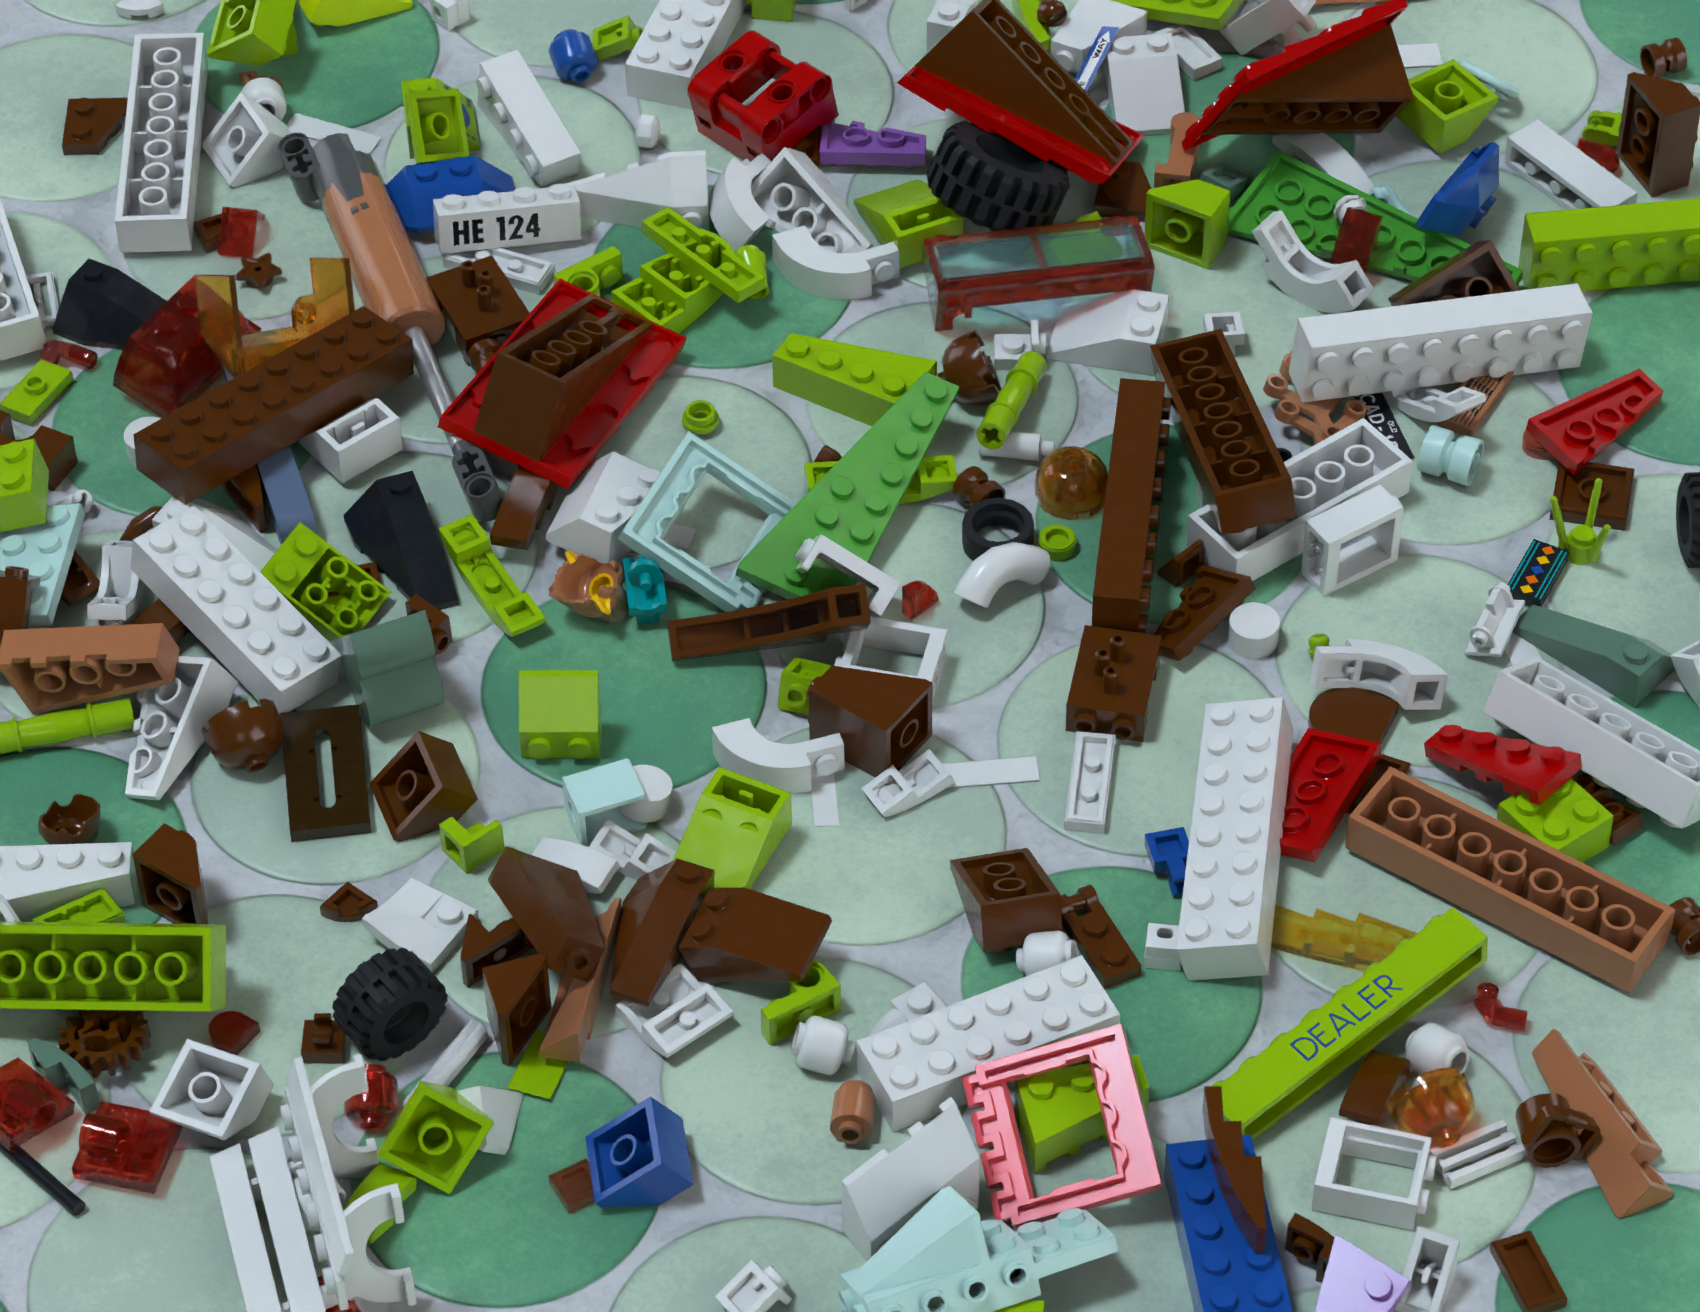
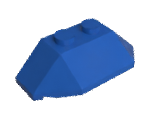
M1490 142L1483 145L1481 149L1478 147L1474 148L1432 197L1415 225L1421 229L1461 236L1469 226L1475 229L1497 200L1492 194L1499 185V145L1495 142Z
M475 155L404 166L386 184L406 232L416 234L434 231L433 199H441L451 194L470 196L478 195L484 191L500 193L515 190L512 176Z

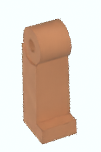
M1183 112L1172 117L1170 129L1171 149L1167 165L1156 164L1154 188L1193 180L1200 145L1184 153L1181 141L1185 138V131L1200 119L1197 115Z

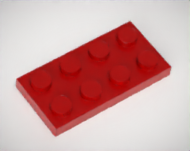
M1311 728L1307 729L1290 757L1284 822L1282 821L1283 835L1279 843L1281 848L1280 855L1315 863L1382 756L1380 743Z

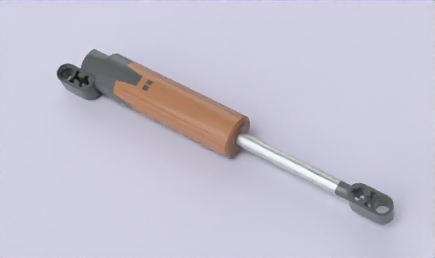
M291 133L280 140L278 150L297 196L305 202L319 200L363 306L413 339V362L437 418L440 420L441 415L454 401L432 350L437 342L442 339V334L445 331V318L376 162L369 154L355 151L348 134L336 133L328 135L321 139L313 149L305 134ZM443 430L454 455L452 458L453 469L473 516L477 520L485 522L496 519L503 498L484 452L480 448L474 447V444L455 436V433L451 434Z

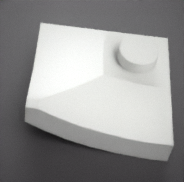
M410 878L389 900L366 914L362 918L363 927L389 949L395 948V950L406 948L409 952H414L429 970L434 973L464 938L468 915L472 914L477 920H479L477 909Z

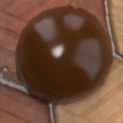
M75 794L71 802L65 806H61L56 801H53L47 812L39 818V834L49 845L93 843L97 838L100 827V804L94 798L82 794Z

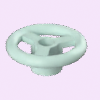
M1464 59L1458 61L1462 67L1493 93L1496 94L1497 91H1500L1511 98L1519 96V91L1515 87Z

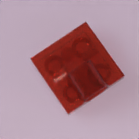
M19 1057L0 1067V1144L9 1151L74 1114L75 1102Z
M101 1101L96 1113H88L82 1122L79 1133L80 1150L72 1165L73 1177L155 1194L183 1126L152 1116L149 1110Z

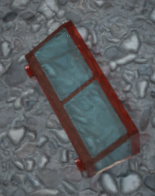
M1113 216L1102 220L956 236L937 235L932 238L923 239L922 263L935 331L952 330L955 317L964 313V318H972V308L1111 292L1114 294L1133 289L1152 291L1155 266L1137 216Z

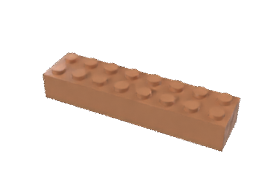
M1391 766L1348 817L1346 849L1628 993L1631 992L1670 940L1675 913L1674 908Z

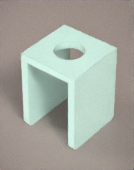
M629 759L619 760L562 777L565 812L581 845L590 846L607 818L629 833L647 828V823L629 819L618 808L619 806L645 798V792Z

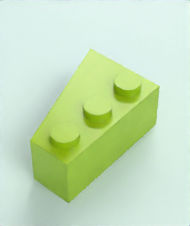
M1139 1054L1131 1055L1146 1117H1148L1149 1085ZM1089 1063L1060 1068L1015 1081L1014 1108L1034 1174L1046 1169V1163L1064 1154L1070 1157L1080 1152V1146L1098 1137L1102 1140L1108 1138Z

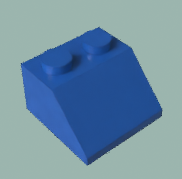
M651 1096L585 1137L595 1204L599 1207L661 1205L694 1185L683 1118Z

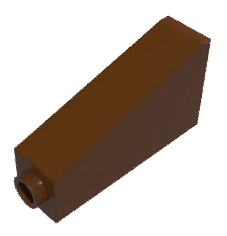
M506 846L488 878L489 884L537 952L547 956L549 969L587 982L604 952L605 946L578 871Z

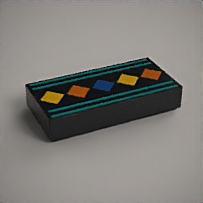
M1533 539L1507 584L1510 587L1513 599L1525 600V605L1529 607L1533 604L1542 607L1568 561L1569 551Z

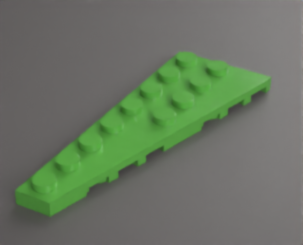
M1277 150L1229 211L1228 234L1256 240L1252 231L1271 213L1282 210L1302 244L1314 256L1342 263L1357 260L1361 268L1416 281L1471 246V244L1450 234L1421 229L1415 225L1418 218ZM1346 195H1358L1366 201L1367 218L1354 228H1346L1335 220L1334 209L1336 204ZM1503 261L1518 286L1523 279V270Z
M925 372L740 561L735 576L786 599L826 590V588L857 585L858 581L819 557H816L807 572L801 574L795 570L800 562L795 560L794 557L805 539L811 538L814 540L816 536L822 534L864 561L870 562L957 397L959 386Z

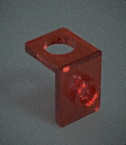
M223 207L218 254L252 258L257 220L265 221L266 215L258 210Z

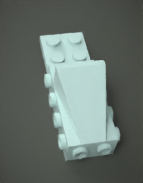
M951 1186L942 1188L862 1267L840 1274L843 1290L838 1292L839 1302L843 1312H993L1042 1295L1038 1281L1039 1278L1118 1252L1116 1237L1085 1208L1064 1210L1058 1214L1057 1218L1042 1223H1025L1017 1229L1018 1231L1014 1232L1002 1220L991 1219L981 1221L979 1212Z

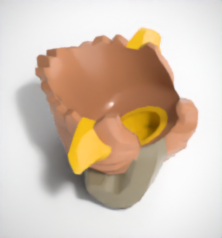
M572 550L565 552L567 562H564L563 566L558 568L555 581L549 587L551 592L549 596L585 617L600 618L607 623H618L623 620L628 611V603L622 587L624 576L619 562L612 560L606 564L599 563L594 557L584 555L583 553L576 554Z

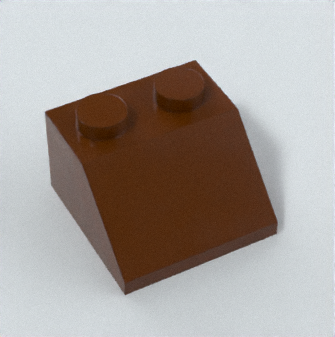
M417 731L369 783L392 838L398 842L440 830L439 824L450 817L458 821L478 800L453 743L421 731Z
M164 823L132 854L142 906L173 924H209L196 840L186 831H178Z

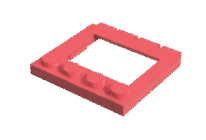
M1122 1024L976 1065V1074L962 1079L968 1108H985L970 1115L977 1146L979 1149L994 1146L993 1150L980 1154L987 1188H1004L989 1195L995 1220H1002L1005 1224L1012 1223V1226L1017 1230L1025 1223H1042L1057 1218L1060 1212L1067 1209L1085 1208L1088 1210L1164 1188L1125 1029ZM1089 1060L1117 1175L1096 1181L1094 1178L1053 1189V1193L1035 1198L1007 1083Z

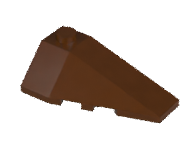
M675 859L638 878L622 902L610 983V995L648 1007L682 955L678 947L709 888H714L715 870L681 859Z

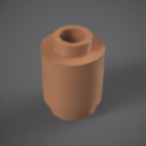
M848 1080L843 1082L834 1094L830 1131L834 1137L844 1143H860L867 1140L872 1134L876 1098L869 1084L860 1080Z

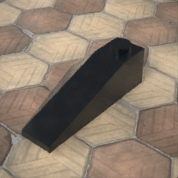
M90 258L68 280L52 328L53 334L84 346L95 347L97 342L111 343L116 345V349L127 351L129 346L149 348L153 354L195 358L214 337L212 329L119 269Z
M413 470L375 480L343 515L354 547L361 554L365 552L376 562L378 571L381 574L385 572L396 583L397 590L407 600L417 594L439 610L459 605L456 590Z

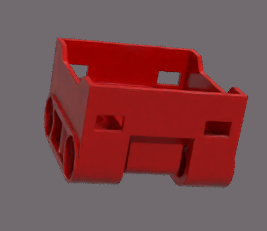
M754 30L742 35L697 73L689 83L687 90L698 132L742 160L747 158L750 162L758 156L751 149L759 154L763 153L770 161H773L784 147L792 149L819 125L827 126L839 116L831 77L805 61L796 64L782 56L778 44ZM771 78L775 80L750 105L745 106L742 104Z

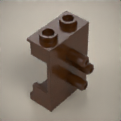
M492 255L473 262L464 261L461 263V266L427 277L441 311L444 309L454 325L456 345L461 351L467 366H471L467 354L473 344L483 339H495L503 345L530 314Z
M1085 625L1066 704V731L1113 734L1120 740L1143 742L1153 680L1156 681L1160 666L1162 636Z

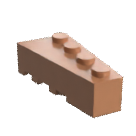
M163 623L4 630L0 647V670L34 715L174 683L180 648Z

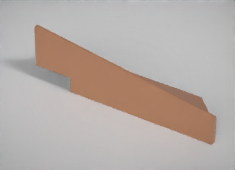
M621 898L614 899L606 912L594 917L605 950L587 982L562 974L548 1023L549 1030L540 1046L539 1057L573 1062L581 1061L586 1039L590 1040L618 936L622 909Z
M1552 1029L1535 1047L1532 1056L1551 1093L1565 1097L1570 1108L1593 1117L1600 1128V1134L1585 1152L1584 1157L1614 1215L1618 1218H1624L1670 1199L1674 1192L1649 1163H1652L1663 1150L1597 1063L1585 1053L1577 1056L1561 1033ZM1576 1128V1129H1577V1132H1578V1136L1581 1134V1132H1582L1584 1129H1578V1128Z

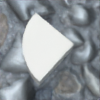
M122 0L115 5L116 14L128 19H132V15H148V18H153L164 13L163 3L159 0Z

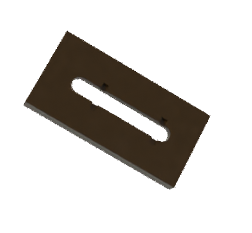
M359 704L280 713L284 728L283 752L291 842L371 833ZM321 734L328 735L331 742L336 802L332 807H323L320 804L315 738Z

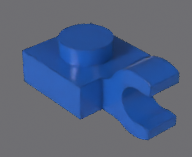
M1184 827L1144 834L1145 848L1154 874L1167 872L1169 888L1173 898L1183 896L1189 840Z

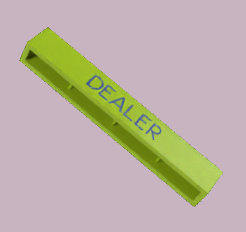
M1454 907L1441 916L1436 915L1431 918L1422 931L1411 939L1406 938L1396 946L1393 953L1381 962H1374L1368 966L1363 975L1351 985H1344L1334 993L1332 999L1322 1007L1310 1010L1302 1018L1301 1022L1289 1032L1277 1035L1269 1047L1259 1055L1247 1058L1234 1074L1224 1081L1220 1080L1214 1083L1212 1086H1222L1224 1121H1241L1242 1135L1251 1134L1252 1141L1485 963L1488 956V936Z

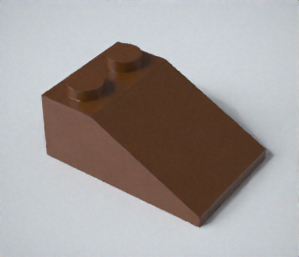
M1028 848L950 860V868L973 936L983 951L993 953L1006 952L1011 947L1023 945L1025 938L1030 933L1062 931L1060 892Z
M744 887L709 888L678 948L699 982L803 981L833 920L828 914Z

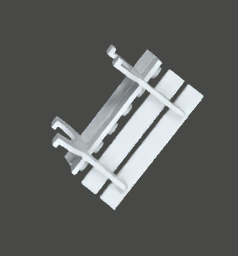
M362 1054L353 1055L354 1062L328 1072L317 1080L311 1088L302 1057L293 1059L286 1080L287 1086L285 1087L287 1104L280 1106L285 1131L294 1130L295 1136L288 1138L293 1161L287 1162L278 1126L248 1139L257 1175L255 1178L250 1180L248 1178L240 1143L209 1156L247 1312H326V1309L338 1304L341 1311L349 1309L348 1300L356 1296L374 1302H399L407 1300L408 1307L417 1305L410 1267L398 1270L383 1269L372 1263L366 1254L368 1238L378 1225L391 1218H395L396 1224L405 1222L398 1184L384 1186L361 1196L343 1212L334 1176L346 1179L366 1178L380 1164L379 1156L376 1155L377 1146L374 1138L366 1139L367 1146H351L342 1142L333 1131V1119L338 1108L350 1097L369 1092ZM297 1177L301 1194H310L312 1201L305 1202L310 1228L319 1227L320 1234L313 1236L318 1260H327L329 1265L328 1268L322 1269L325 1285L321 1287L317 1279L293 1185V1180ZM262 1199L288 1299L287 1302L282 1304L279 1303L255 1202Z

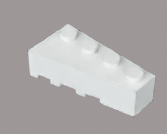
M516 49L481 62L479 78L476 79L478 89L477 105L523 163L529 176H533L540 187H544L578 174L581 152L519 51Z
M132 842L0 846V894L5 897L21 922H32V919L101 888L106 890L120 908L134 905L137 876L132 855L134 853Z

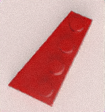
M1637 369L1529 418L1526 431L1575 475L1661 401L1664 391L1641 369Z
M1445 725L1424 743L1427 758L1460 772L1469 769L1475 771L1476 779L1486 783L1493 779L1503 783L1504 791L1514 795L1521 791L1527 793L1529 801L1537 805H1541L1582 768L1580 753L1566 751L1557 746L1547 747L1533 744L1524 739L1514 740L1500 737L1491 732L1467 730L1458 725Z

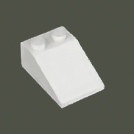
M1172 33L1115 37L1102 62V72L1113 120L1145 136L1170 134L1172 117L1185 112L1178 58Z
M1133 289L1062 304L1047 350L1046 359L1154 376L1150 346L1164 342L1168 328L1169 295Z

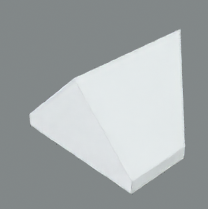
M481 1085L458 1090L459 1094L494 1121V1125L478 1149L482 1152L505 1155L510 1147L524 1093Z

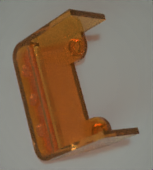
M309 258L313 294L300 296L294 302L291 310L292 327L241 335L235 275H195L203 339L232 377L239 376L355 311L350 258Z

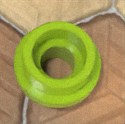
M704 400L693 401L687 405L682 414V424L691 433L706 434L718 426L719 414L710 402Z

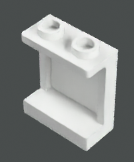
M822 534L816 536L814 540L811 538L805 539L794 557L795 560L800 562L795 570L801 574L807 572L816 557H819L861 584H865L866 587L872 590L867 598L869 613L872 617H880L901 584Z

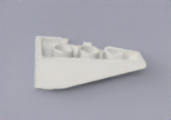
M705 150L668 152L659 155L658 161L642 166H640L639 162L627 165V170L610 175L603 172L565 184L575 186L580 200L581 218L641 228L643 220L670 207L697 228L709 231Z

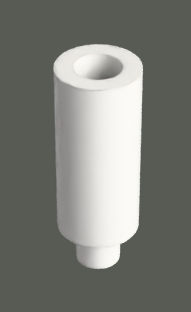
M1011 431L1004 444L998 449H988L979 443V455L1039 461L1040 455H1054L1055 442L1043 441L1041 434Z

